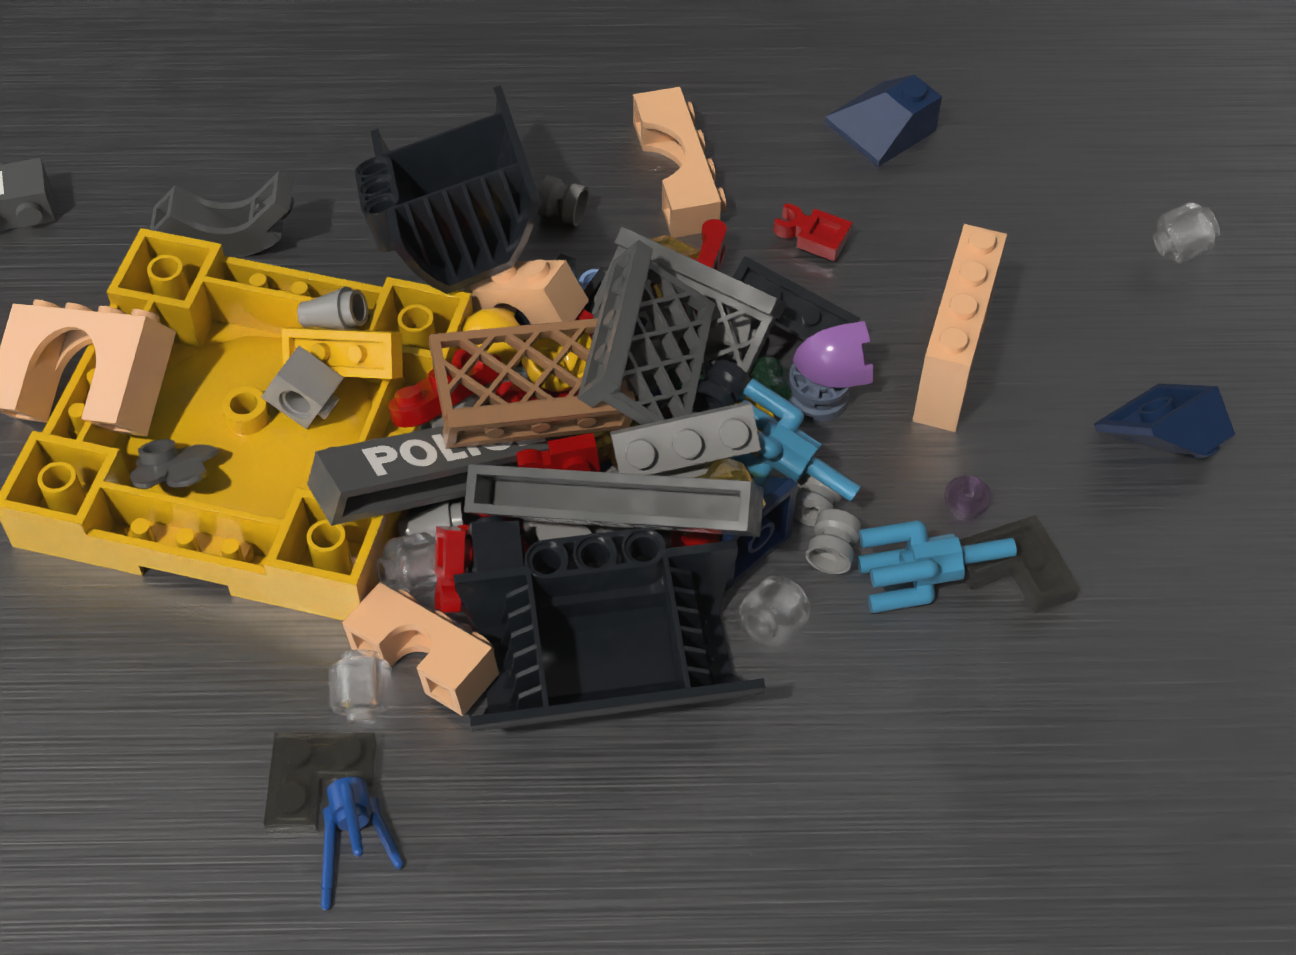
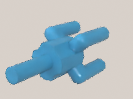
M753 378L746 386L743 394L781 418L780 422L752 404L761 451H756L758 456L752 452L733 456L736 464L755 477H768L774 468L796 483L806 472L852 502L861 486L815 457L822 444L798 429L804 420L803 411Z
M915 520L860 529L859 538L862 548L907 541L906 548L857 556V563L860 574L870 573L873 588L913 582L912 588L868 595L870 612L877 613L929 604L935 598L934 584L964 579V565L1014 557L1017 555V549L1013 538L961 546L959 538L955 537L954 533L928 537L926 525L922 521Z

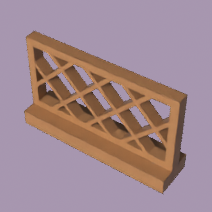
M598 318L430 334L429 346L444 422L442 432L445 449L629 428L632 418L604 401L599 402L592 408L577 399L578 396L576 395L579 393L583 376L578 379L559 366L570 351L587 362L589 350L577 342L583 334L594 333ZM551 338L562 345L563 349L552 361L532 348L538 339ZM505 342L518 351L507 366L486 352L493 343ZM459 346L471 354L472 357L459 370L444 360L442 348ZM524 356L545 369L534 384L514 371V368ZM479 360L499 373V376L488 389L467 375ZM553 374L571 386L572 390L566 397L554 398L540 388ZM447 375L453 378V380L449 384ZM505 379H508L527 392L520 402L512 403L506 402L494 393ZM626 380L622 381L620 392L635 401L633 391H628ZM459 384H462L481 397L473 407L453 409L451 393Z

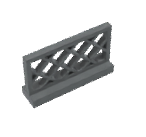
M621 227L614 242L619 244L588 312L594 315L601 308L612 262L636 241L640 240L653 249L651 262L706 298L711 297L716 300L721 318L711 321L710 329L724 324L731 347L709 355L706 346L702 365L705 364L707 372L713 366L712 361L734 353L738 366L749 376L775 319L780 320L787 303L629 229ZM647 279L646 283L654 299H657L658 296L654 287L656 284ZM681 302L682 306L686 307L690 322L696 321L697 316L694 308L685 302ZM725 304L739 311L728 314ZM668 306L663 307L668 312H670ZM746 315L760 320L761 323L754 338L738 344L731 321ZM680 334V340H679V341H681V340L684 339V337H683L682 334ZM749 348L743 359L741 350ZM700 371L699 381H707V374Z
M638 240L612 262L577 399L592 408L599 402L604 401L643 425L665 420L657 406L665 402L674 418L692 414L715 303L651 262L653 249ZM647 279L657 284L663 297L654 299L646 283ZM681 302H685L698 311L696 321L690 322ZM668 306L677 324L676 326H668L659 307ZM646 311L656 331L646 332L638 316L639 312ZM673 335H683L690 349L688 355L683 356ZM660 339L670 359L661 361L651 341ZM632 345H638L647 363L646 366L638 367L630 351ZM675 368L683 384L682 389L675 390L665 369ZM652 373L662 395L653 397L643 375ZM630 380L640 401H634L620 392L622 381Z

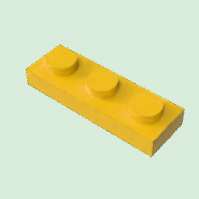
M282 328L283 365L296 348L301 346L343 377L403 378L402 332Z

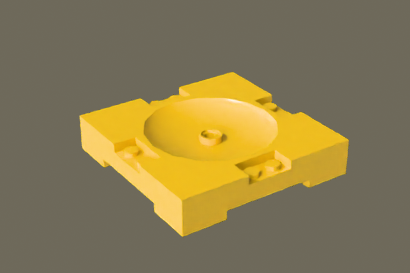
M140 228L106 293L110 301L109 307L119 309L127 315H131L133 309L155 313L160 316V324L176 331L148 435L146 437L112 432L81 419L96 367L95 347L93 343L89 344L42 432L32 430L0 490V522L12 547L143 576L146 568L223 584L228 586L231 596L344 621L379 582L382 583L400 536L399 519L407 518L409 509L331 526L307 486L315 452L329 447H339L369 441L374 438H385L419 430L418 426L403 428L393 425L388 403L395 397L394 394L399 389L415 385L428 377V373L434 369L429 346V335L461 331L467 318L473 315L471 293L456 290L446 294L427 284L391 277L386 278L383 287L225 256L222 244ZM343 287L360 290L368 304V318L366 323L358 326L356 330L402 332L403 378L344 377L333 392L340 397V400L325 420L316 415L308 428L305 429L261 398L274 377L283 367L282 328H304L300 324L297 314L298 306L303 301L313 300ZM460 347L442 348L444 360L451 363L454 353ZM171 439L175 441L176 448L178 449L203 444L217 447L219 450L216 456L202 462L207 475L202 481L194 485L176 488L162 482L149 489L137 488L131 482L130 474L137 468L138 449L148 442Z

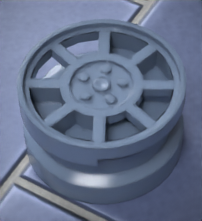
M794 363L792 364L789 374L788 401L800 408L804 415L813 417V422H826L839 417L847 408L850 394L849 389L851 387L829 388L813 383L799 371H796L797 367Z

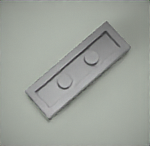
M750 401L610 432L618 472L624 474L651 475L761 451L753 407Z

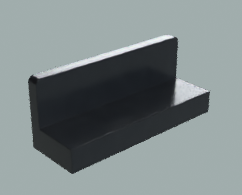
M744 256L732 277L787 303L780 320L776 318L774 325L804 341L821 330L859 322L860 320L858 316L747 256Z

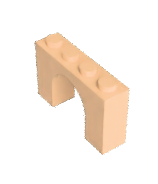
M967 224L963 226L925 354L913 422L956 432L979 337L984 331L1006 242V233Z
M37 299L33 301V305L13 304L0 346V413L15 419L47 423L64 368L80 349L93 343L96 351V367L81 419L112 432L147 437L176 331L160 324L159 315L141 309H133L132 314L127 315L119 309L108 306H99L98 312L76 303H66L65 308H61L51 302Z

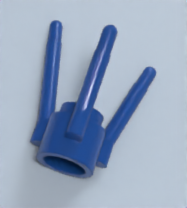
M359 777L341 778L334 781L327 788L329 806L322 810L325 823L321 882V908L323 910H329L332 901L337 825L341 830L349 832L353 854L359 857L363 854L360 829L366 826L369 818H371L394 867L400 869L404 865L398 848L381 814L378 798L369 797L367 782Z

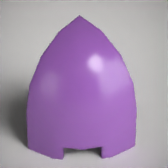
M865 321L838 325L819 331L807 338L797 348L792 360L803 376L813 383L829 388H847L873 383V364H868L864 353L865 343L870 342Z

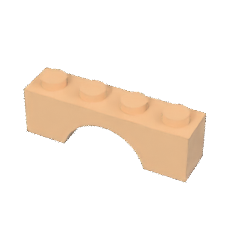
M680 87L633 94V124L642 151L664 155L680 167L674 174L662 180V211L671 238L699 234L705 221L710 219L720 220V213L726 211V199L722 187L716 188L715 186L716 174L713 160L705 158V141L702 130H695L693 105L691 102H685Z

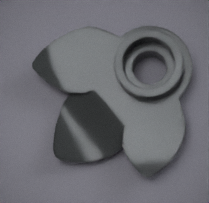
M171 439L148 442L138 449L137 468L130 474L131 482L135 487L149 489L162 482L176 488L194 485L202 481L207 475L202 462L216 456L219 450L217 447L203 444L178 449L176 448L175 441Z

